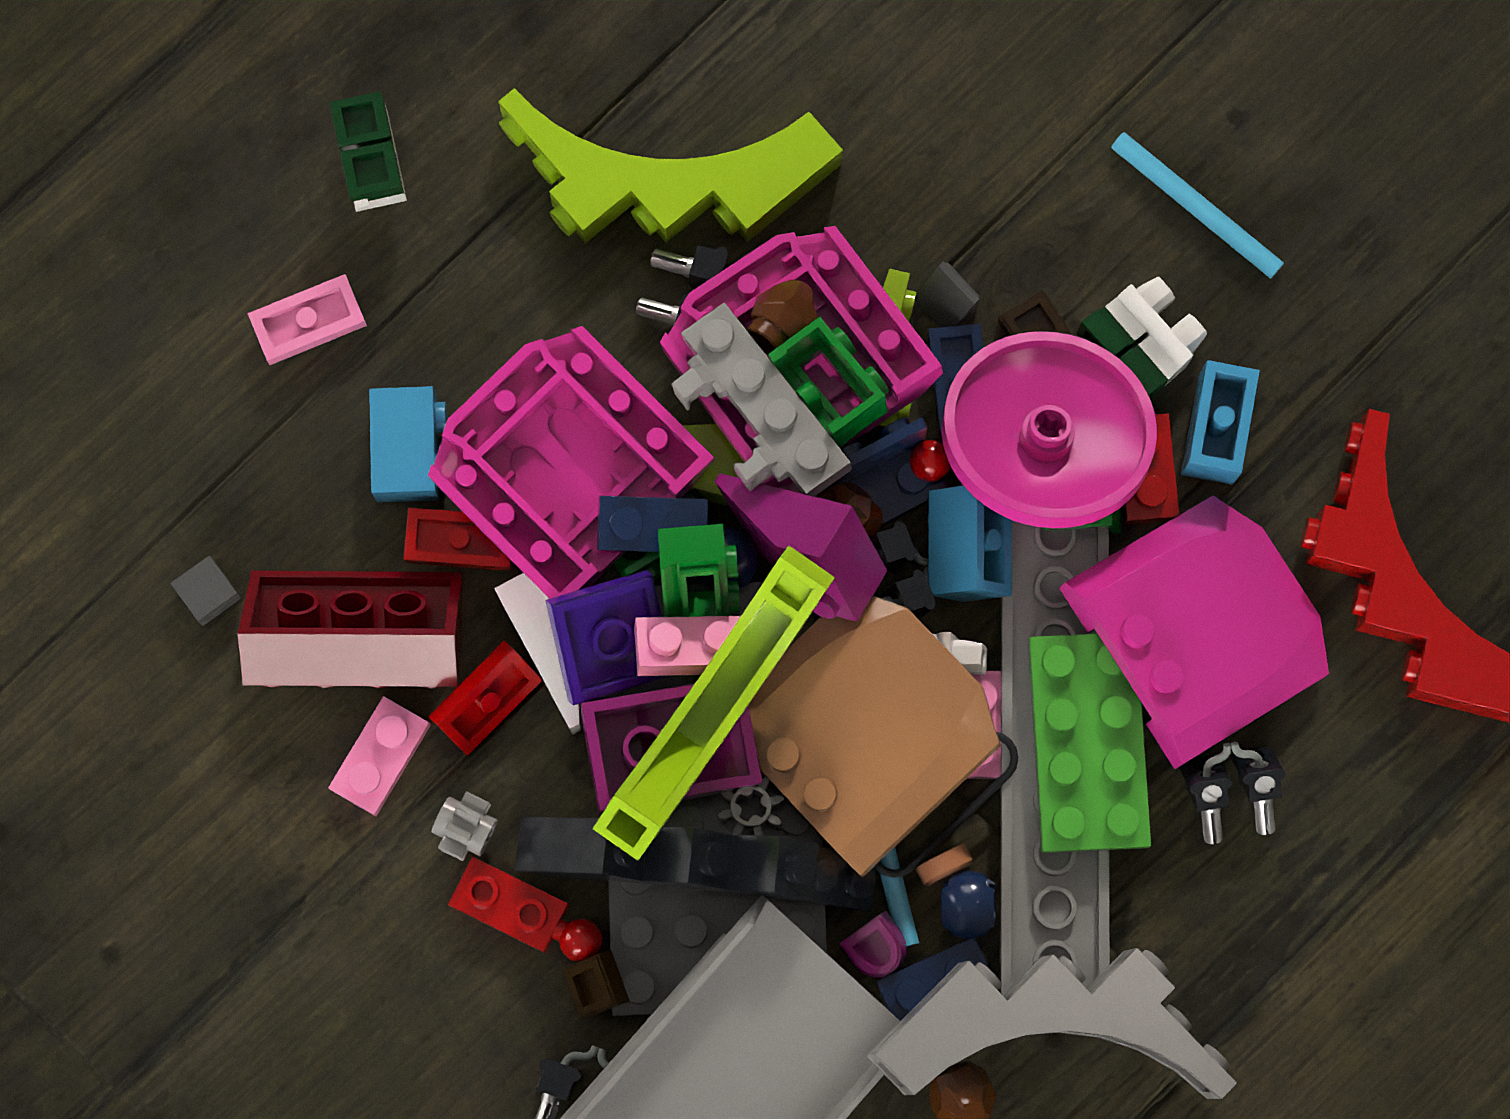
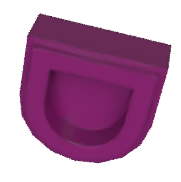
M887 911L875 917L840 943L853 964L863 974L870 977H884L893 973L902 965L907 953L903 934Z

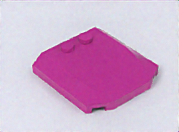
M836 226L824 227V233L796 237L795 232L774 236L691 291L681 305V314L668 335L665 332L660 341L663 352L682 376L691 369L687 362L694 356L683 341L682 331L724 302L744 328L747 329L752 323L751 313L758 295L776 284L788 280L805 282L814 292V304L818 317L822 318L831 331L836 327L843 330L856 349V353L852 356L864 370L869 366L873 367L884 380L889 390L885 394L888 412L851 438L841 449L922 396L943 373L940 362ZM822 354L802 368L841 417L861 404L860 400ZM715 392L708 397L699 396L698 400L744 463L753 457V450L757 448L754 438L757 435L728 397L725 396L720 399ZM773 475L761 484L779 488L789 485L793 481L788 477L778 482Z
M583 326L571 329L570 333L545 341L540 339L525 344L456 410L446 422L442 433L443 439L434 465L431 464L428 477L550 599L590 587L626 552L597 550L598 496L681 498L698 482L715 460Z
M1211 496L1071 578L1059 588L1086 632L1089 633L1094 629L1096 630L1152 719L1146 725L1174 769H1177L1329 674L1321 616L1263 527L1215 496Z

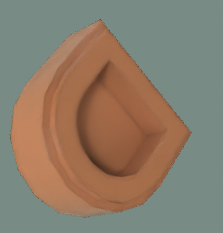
M963 843L924 862L916 868V871L923 885L929 887L951 876L953 873L971 866L973 858L967 846Z

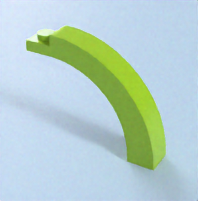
M791 546L786 548L694 686L615 793L594 825L593 830L639 861L786 652L835 579L834 576Z

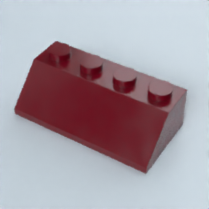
M251 571L237 633L243 685H263L265 687L318 686L322 688L333 686H370L373 688L421 686L431 689L457 687L462 645L463 573Z

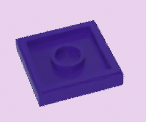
M641 571L545 600L567 699L573 706L668 677L637 676L634 635L636 618L661 617L653 575L649 571Z

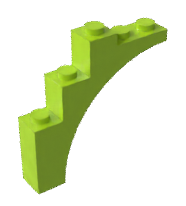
M515 88L498 101L502 117L504 118L499 122V125L516 146L519 147L525 143L537 156L532 160V163L550 185H553L556 181L559 182L558 185L549 191L552 206L554 207L549 212L551 217L567 236L575 232L585 244L632 205L635 208L631 211V214L639 226L649 236L657 232L667 243L713 204L716 208L712 213L719 224L730 235L738 231L745 241L748 242L842 164L843 149L810 112H807L794 123L770 137L738 150L689 159H655L628 155L603 148L575 136L540 113Z

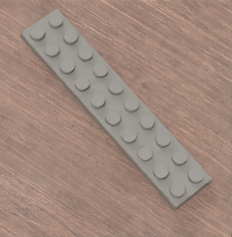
M1012 520V596L1001 597V733L1013 741L1017 747L1019 760L1015 772L1000 787L999 980L1002 986L999 988V992L1002 995L1043 956L1054 954L1058 959L1065 956L1071 960L1085 975L1086 980L1082 984L1086 989L1110 965L1109 850L1041 853L1028 655L1029 637L1097 634L1095 629L1089 633L1086 632L1059 588L1066 581L1109 557V530L1106 527L1045 530L1043 527L1026 525ZM1001 742L1002 775L1008 768L1011 757L1009 749Z

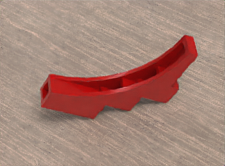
M1369 409L1359 420V423L1351 422L1347 432L1344 452L1352 455L1348 472H1340L1338 475L1332 502L1340 504V507L1325 505L1316 514L1315 518L1308 517L1300 543L1301 548L1308 549L1305 565L1366 580V584L1358 583L1352 600L1351 614L1358 615L1355 631L1417 646L1416 651H1408L1402 669V681L1409 682L1405 697L1510 723V653L1477 635L1447 609L1416 569L1399 535L1388 496L1385 450L1390 414Z

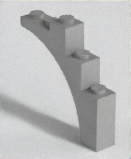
M1138 948L1123 951L1087 989L1082 984L1086 980L1085 975L1065 956H1062L1060 959L1054 954L1041 957L1004 995L998 991L1002 983L984 964L978 962L974 966L970 961L958 963L866 1055L904 1095H915L945 1069L987 1046L1024 1035L1064 1033L1098 1037L1138 1050L1175 1071L1206 1099H1223L1237 1084L1226 1072L1230 1068L1227 1060L1215 1048L1208 1044L1202 1047L1188 1031L1192 1028V1025L1179 1010L1168 1004L1164 1007L1161 1004L1175 989L1165 977L1169 971L1164 963L1148 950L1141 952Z

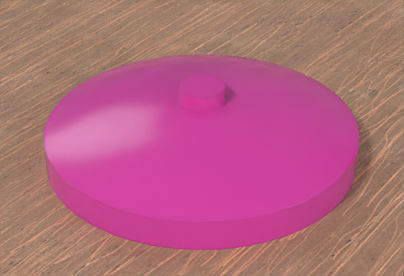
M1046 331L1027 332L1008 336L987 345L962 366L956 374L946 398L942 416V439L946 456L957 478L986 507L1010 520L1043 528H1070L1089 524L1107 517L1126 504L1137 492L1148 473L1155 453L1157 424L1151 400L1142 383L1132 370L1111 352L1095 343L1073 335Z

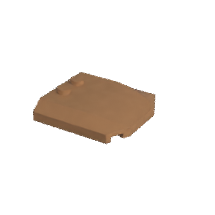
M872 596L857 622L837 616L833 619L820 617L786 650L749 704L760 770L835 851L862 877L1001 746L982 685L908 608Z

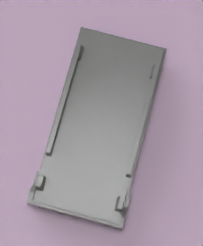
M761 895L727 934L723 933L560 1119H846L884 1075L866 1055L900 1020L769 900Z

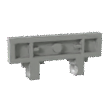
M725 302L681 332L683 341L694 356L687 362L691 369L672 383L674 394L687 411L690 410L691 402L699 396L708 397L714 392L720 399L727 396L757 436L754 438V442L757 448L753 450V457L744 464H734L735 473L749 491L774 475L778 482L790 477L802 494L816 496L852 470L849 459Z

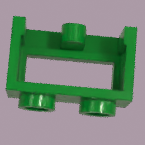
M818 317L770 352L768 356L770 361L841 449L851 438L888 412L885 394L889 390L884 380L873 367L869 366L864 370L852 356L856 353V349L843 330L836 327L831 331L822 318ZM820 354H822L861 402L860 405L843 417H841L802 369Z
M723 524L658 529L665 617L730 616L731 613H741L738 581L727 580V578H738L736 545L725 546ZM714 576V591L687 593L686 577Z

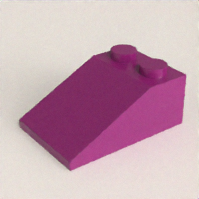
M719 473L714 481L741 528L755 543L756 550L774 567L786 548L791 546L835 577L813 612L827 619H833L837 616L857 622L885 576L887 569L853 507L765 484H760L749 491L740 478Z
M694 684L581 703L580 712L599 817ZM749 705L682 801L763 783Z

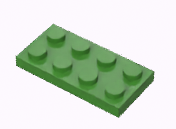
M1098 634L1029 637L1028 655L1041 853L1150 848L1149 806L1142 704Z

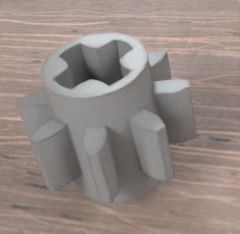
M768 777L763 778V783L759 784V786L743 787L735 793L732 791L721 793L725 800L731 802V809L722 811L718 814L720 821L734 820L737 825L734 828L733 835H742L744 830L754 831V836H763L761 828L767 823L774 827L781 826L782 821L777 816L771 814V807L781 805L784 802V797L780 795L769 797L766 792L769 786ZM753 795L759 796L761 798L760 808L766 812L762 818L753 815L749 821L741 819L742 808L737 802L740 799L749 802Z
M467 791L461 802L449 796L443 804L431 831L433 834L443 838L438 848L461 861H464L468 851L481 856L490 842L498 823L497 819L487 815L491 807L490 802Z

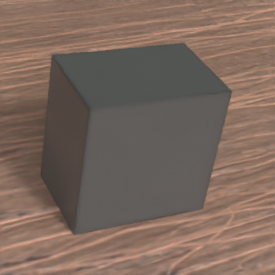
M210 555L170 583L202 626L241 599V596Z

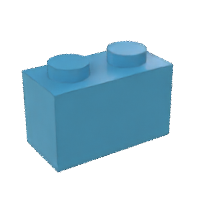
M1210 360L1206 361L1198 375L1181 475L1233 485L1243 469L1260 370Z
M433 386L369 389L371 493L376 502L440 500V488L428 477L431 464L434 465L439 450V433H443L448 420L446 402H438Z
M963 485L929 491L927 573L928 584L933 597L968 602L1012 596V520L986 507Z

